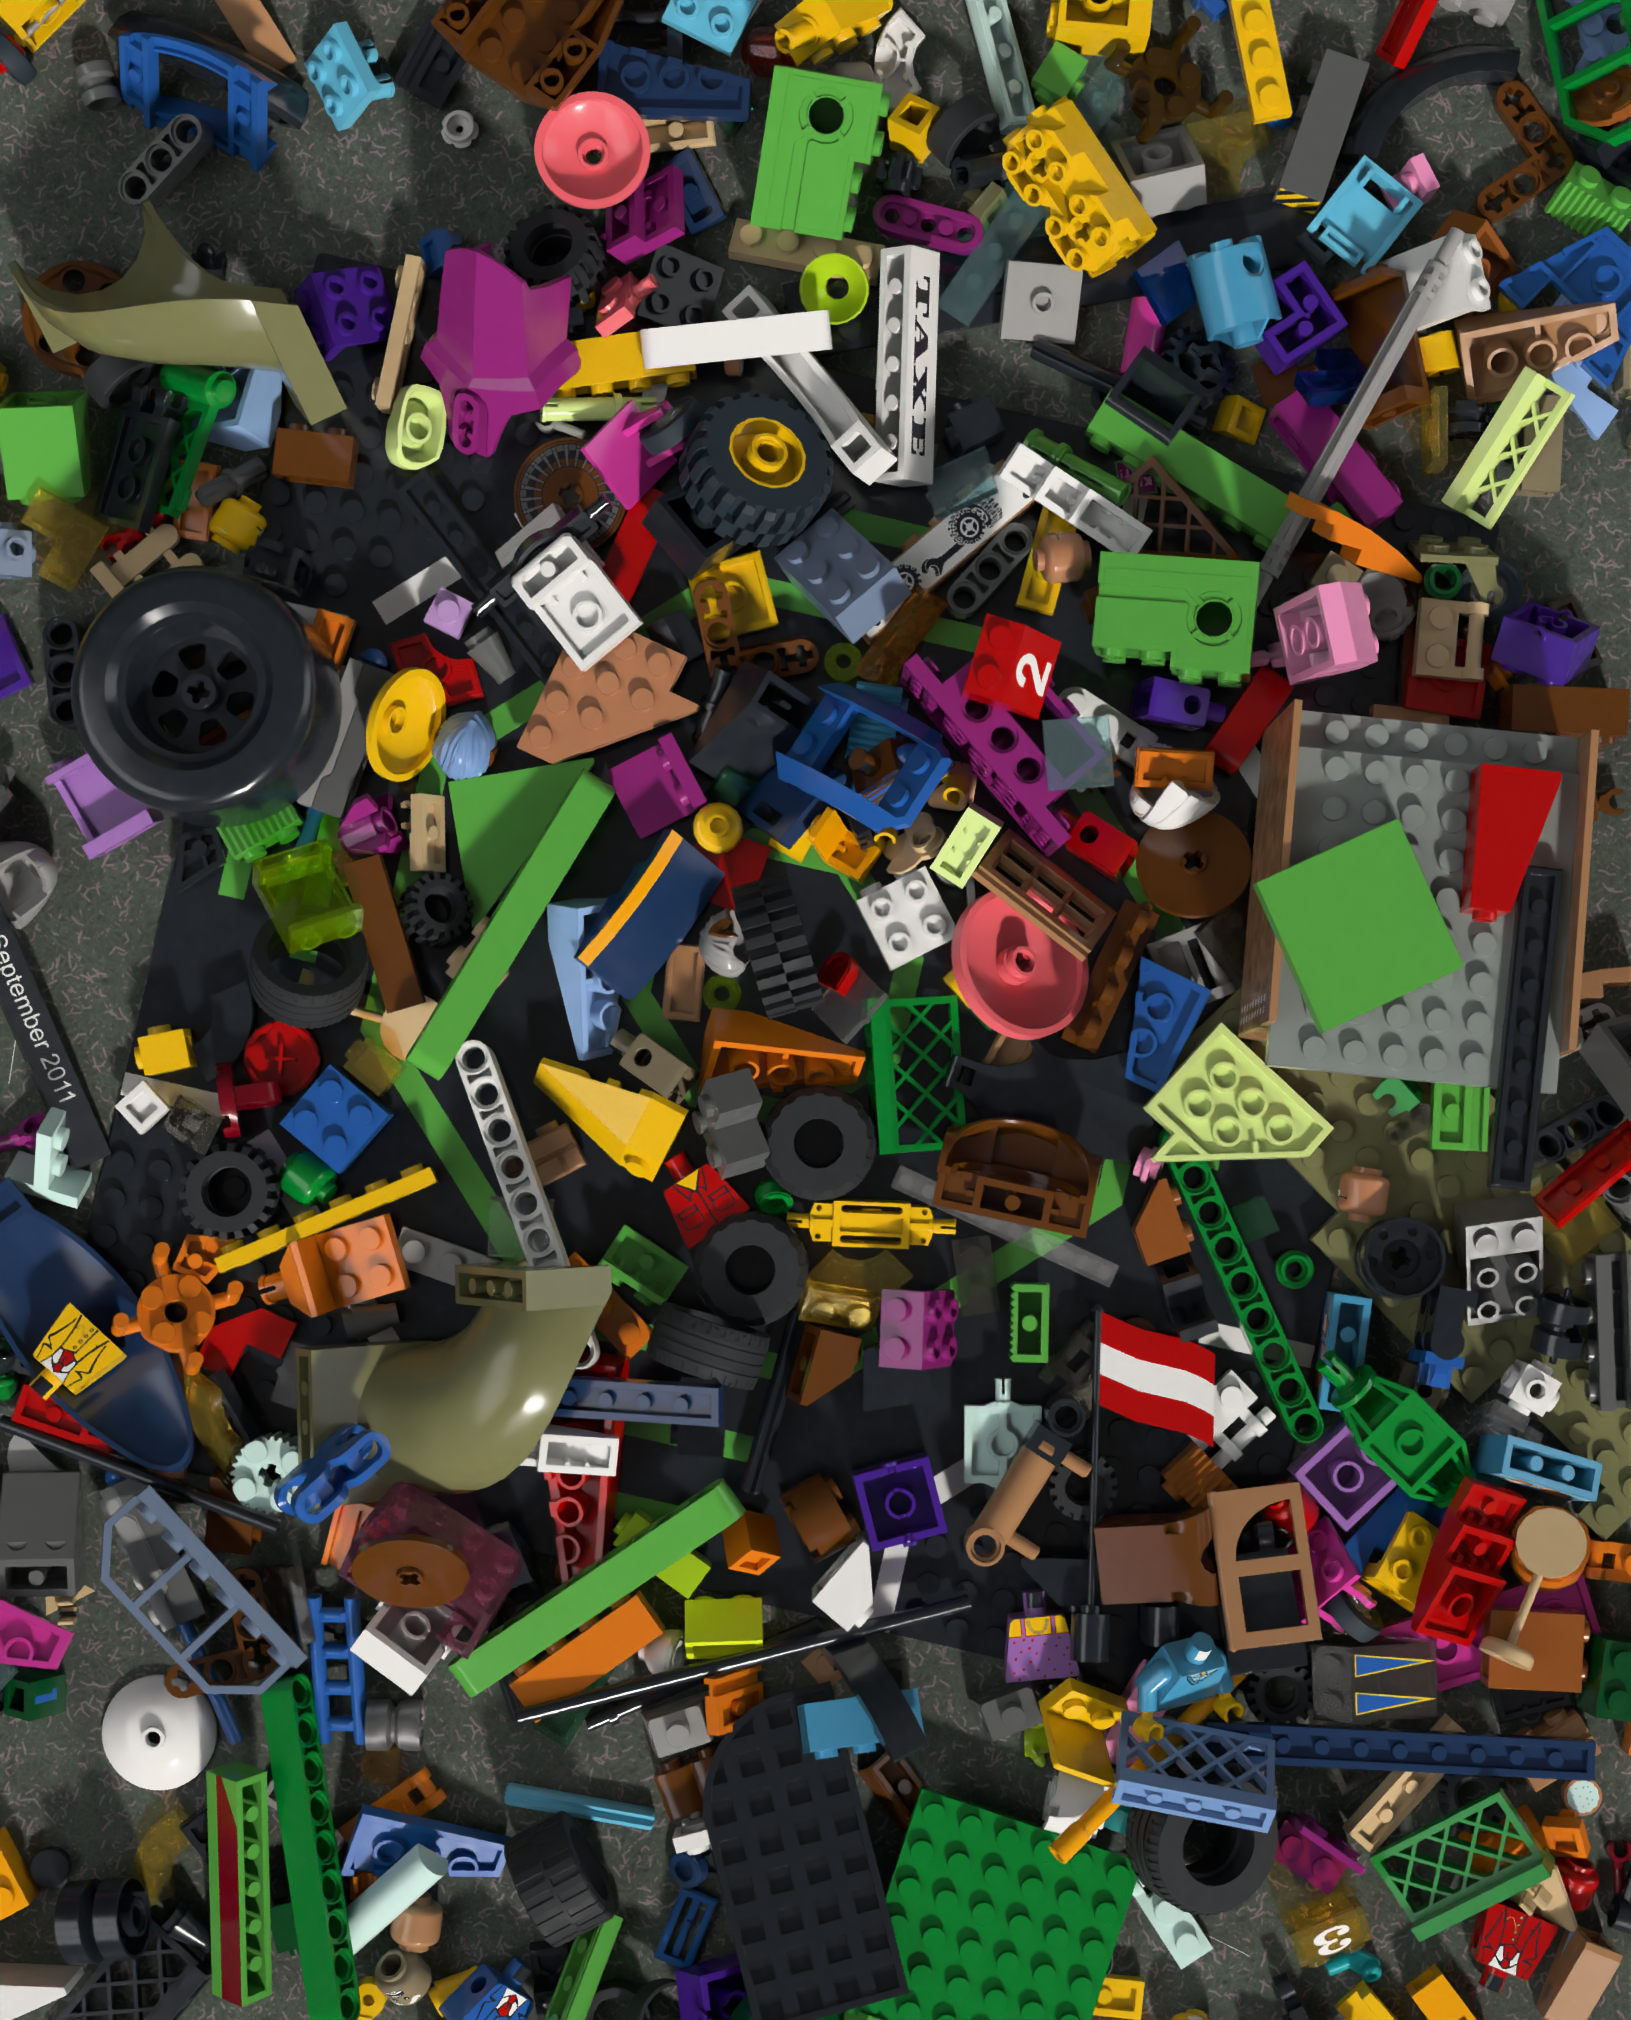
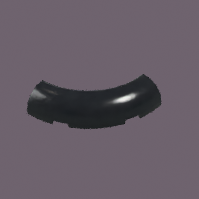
M131 10L119 16L109 29L107 35L118 43L119 36L124 32L153 33L201 43L242 60L278 84L268 91L267 117L280 126L300 130L309 106L307 89L237 46L191 24L148 10ZM159 53V62L164 64L171 63L176 67L187 70L192 76L212 86H218L228 91V79L192 61Z
M1486 43L1459 45L1424 55L1408 63L1405 70L1398 69L1374 88L1353 114L1337 162L1356 166L1364 155L1375 162L1382 142L1395 121L1406 110L1421 100L1435 94L1437 91L1457 85L1501 86L1506 82L1511 83L1517 74L1521 53L1520 48Z

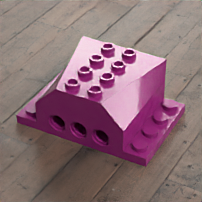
M916 653L904 663L900 680L901 686L965 762L971 766V769L1034 844L1048 858L1071 838L1067 832L1071 826L1058 810L1055 809L1050 812L1047 808L1063 796L1078 779L1107 754L1077 720L1080 713L1073 703L1066 697L1060 700L1053 692L1051 687L1055 684L1052 679L1049 682L1039 719L1036 720L961 697L972 659L942 684L940 682L942 673L929 657L922 660Z

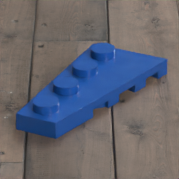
M363 1804L340 1865L341 1876H354V1871H373V1876H382L419 1843L448 1860V1873L450 1877H500L506 1863L504 1844L511 1837Z

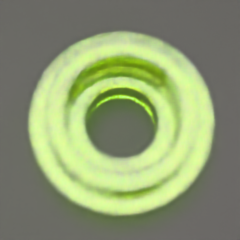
M849 643L833 645L827 651L824 660L827 673L833 679L843 682L854 679L860 673L863 664L860 651ZM840 655H847L851 660V664L847 668H840L836 664V659Z
M716 975L706 982L703 988V999L711 1010L712 1007L733 1010L740 1002L741 989L735 979ZM726 987L729 990L730 995L726 1001H718L715 998L717 988Z

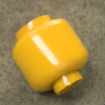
M241 495L239 500L225 498L209 522V529L214 533L211 539L237 555L241 550L247 551L250 545L255 546L257 537L261 536L267 524L265 518L258 513L262 506L244 495Z
M716 802L709 803L699 810L693 822V831L701 847L708 852L719 854L726 853L737 846L742 838L743 824L737 810L729 804Z

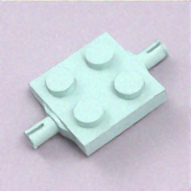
M995 1378V1401L986 1404H964V1483H984L996 1489L1022 1448V1441L1035 1420L1042 1423L1041 1404H1019L1011 1401V1378H1004L1003 1393L1002 1378Z

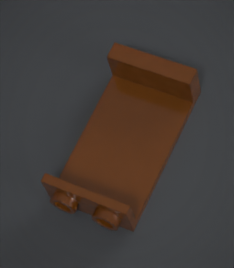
M1386 264L1371 266L1365 270L1364 275L1356 279L1341 281L1336 284V289L1328 292L1335 305L1343 306L1345 320L1348 323L1347 330L1358 386L1410 294L1405 271L1388 268ZM1417 329L1362 426L1363 429L1372 430L1431 403Z

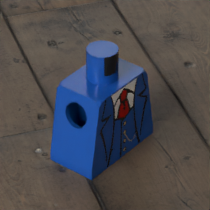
M517 1956L512 1959L503 1972L496 1970L488 1964H481L438 2009L446 2020H526L534 2007V2001L522 1985L533 1970L525 1961Z

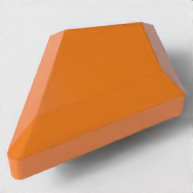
M188 1233L172 1270L184 1275L196 1276L201 1282L209 1284L219 1272L214 1258L223 1255L221 1248L239 1240H243L245 1243L246 1239L219 1240V1237L216 1236L209 1237L203 1234Z

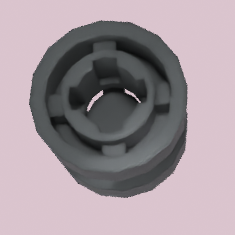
M93 60L75 68L74 73L77 83L84 90L81 98L87 111L98 112L116 107L121 103L120 91L113 84L112 79L115 73L110 61Z

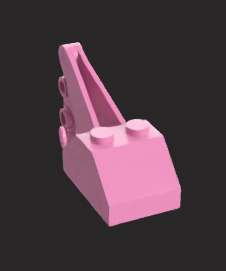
M1339 581L1318 585L1274 608L1273 611L1280 642L1267 645L1268 652L1266 650L1253 652L1252 668L1267 665L1268 662H1271L1272 669L1286 666L1291 686L1353 671L1377 662L1379 643L1376 634L1371 629L1368 616L1370 614V602L1368 596L1363 593L1362 584L1360 582Z

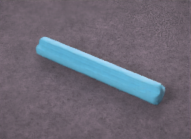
M513 1782L508 1783L504 1796V1803L510 1806L555 1814L564 1811L572 1817L644 1830L652 1829L656 1814L655 1809L652 1807Z

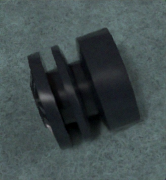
M1399 1217L1377 1221L1365 1229L1356 1242L1353 1260L1356 1274L1367 1289L1380 1297L1406 1300L1421 1297L1435 1288L1444 1274L1446 1254L1442 1240L1432 1227L1418 1219ZM1400 1250L1399 1257L1404 1259L1403 1265H1395L1392 1268L1393 1261L1388 1258L1389 1252Z

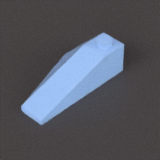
M215 366L214 368L227 371L233 376L236 381L237 390L232 403L226 408L218 410L208 442L242 451L270 448L276 437V428L281 415L282 378L279 372ZM202 413L191 421L193 431L197 428Z
M576 898L547 905L548 942L578 1060L582 1061L613 1053V1049L609 1045L617 1033L621 1008L617 1004L619 994L573 958L608 898Z

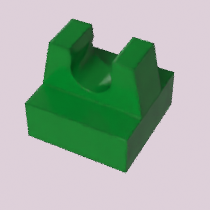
M1383 1078L1373 1090L1372 1095L1376 1100L1385 1094L1393 1095L1396 1102L1389 1107L1387 1112L1394 1117L1406 1110L1410 1111L1419 1104L1424 1091L1415 1081Z

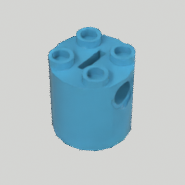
M1261 235L1247 237L1240 240L1239 244L1233 245L1232 239L1221 240L1209 246L1210 253L1204 251L1188 256L1186 260L1207 341H1221L1232 346L1233 349L1249 347L1264 340L1262 333L1265 328L1281 321L1282 315Z

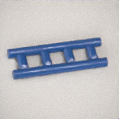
M319 1593L309 1594L306 1596L313 1697L321 1744L332 1742V1731H353L354 1743L364 1745L367 1706L364 1660L350 1651V1648L362 1633L359 1595H345L344 1607H322V1595ZM324 1622L345 1623L347 1643H325ZM326 1659H348L349 1680L328 1679ZM329 1695H351L352 1716L330 1715Z

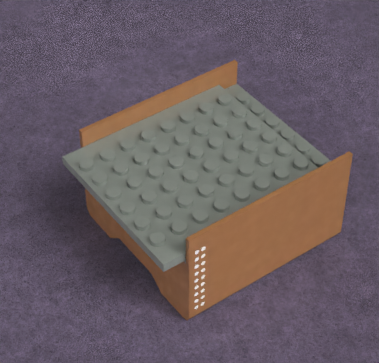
M1294 699L1269 725L1262 736L1238 1038L1267 1041L1265 1066L1497 1089L1514 918L1518 902L1515 899L1511 912L1497 917V922H1477L1472 920V914L1460 913L1471 770L1481 763L1562 772V781L1529 863L1532 866L1563 869L1541 1083L1542 1094H1556L1559 1057L1577 1051L1600 730L1591 729L1579 738L1453 726L1449 725L1450 716L1404 709L1399 706L1374 704L1369 708V717L1302 710L1303 700ZM1398 818L1464 967L1324 1033H1318L1252 884Z

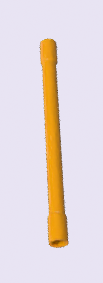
M1249 1674L1232 1676L1234 1689ZM1216 1693L1213 1698L1192 1703L1176 1721L1200 1725L1214 1710L1213 1703L1219 1694ZM1175 1734L1166 1737L1175 1748L1185 1740L1181 1735ZM1157 1743L1146 1750L1157 1763L1168 1757V1754ZM1140 1758L1129 1767L1141 1771L1149 1769ZM1114 1784L1048 1847L1054 1857L1062 1864H1066L1089 1841L1090 1836L1120 1806V1804L1111 1803Z

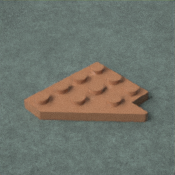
M632 632L584 672L579 669L563 648L518 742L517 748L555 765L697 713L700 709L698 704L672 693L687 661V657Z

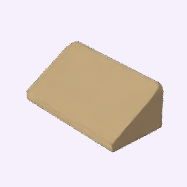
M642 119L649 135L651 154L685 150L687 148L716 146L713 121Z

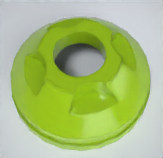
M842 253L823 254L812 260L802 273L799 283L801 302L807 312L829 310L830 324L832 325L847 323L859 315L867 303L869 297L867 274L858 261ZM835 275L844 277L849 285L847 295L841 299L833 298L827 290L828 280Z

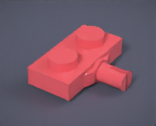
M630 271L621 278L618 276L613 277L602 287L595 328L604 338L633 319L637 305L643 301L645 296L659 288V282L655 276L649 273L648 276L639 281Z

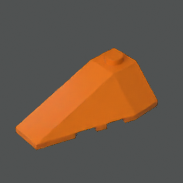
M712 1007L703 1039L698 1093L701 1094L705 1080L748 1067L757 1088H771L772 1093L785 1092L784 1086L805 1084L806 1086L856 1084L866 1056L862 1050L752 1012Z

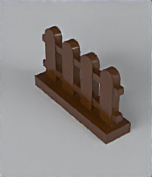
M1127 899L1123 900L1089 973L1088 989L1084 1003L1076 1017L1064 1027L1060 1036L1061 1039L1096 1054L1160 916L1151 911L1153 905L1147 902H1143V905H1138Z

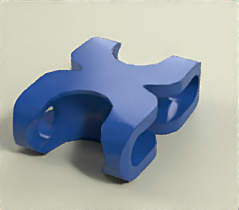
M355 1423L342 1425L320 1444L313 1458L297 1465L277 1484L274 1490V1500L277 1507L281 1511L296 1516L301 1521L309 1524L323 1521L346 1500L351 1488L366 1482L388 1461L391 1455L390 1442L382 1433L366 1430L363 1426ZM350 1434H356L349 1441L345 1442L347 1436H349ZM373 1441H375L378 1446L377 1454L372 1459H365L371 1452ZM293 1486H299L292 1494L291 1504H289L287 1501L288 1491ZM320 1503L316 1511L309 1513L307 1512L313 1506Z

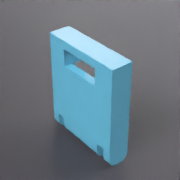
M1364 155L1310 223L1307 230L1313 233L1322 225L1325 230L1318 239L1353 267L1356 266L1361 258L1367 261L1360 271L1364 275L1367 268L1378 263L1424 202ZM1370 179L1399 201V204L1393 211L1363 188Z

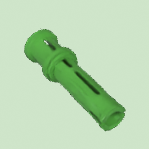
M1034 428L1026 436L1023 445L1086 487L1114 502L1115 505L1121 506L1128 499L1132 489L1130 483H1126L1074 455L1070 445L1064 442L1058 444L1045 437L1044 432L1038 428Z

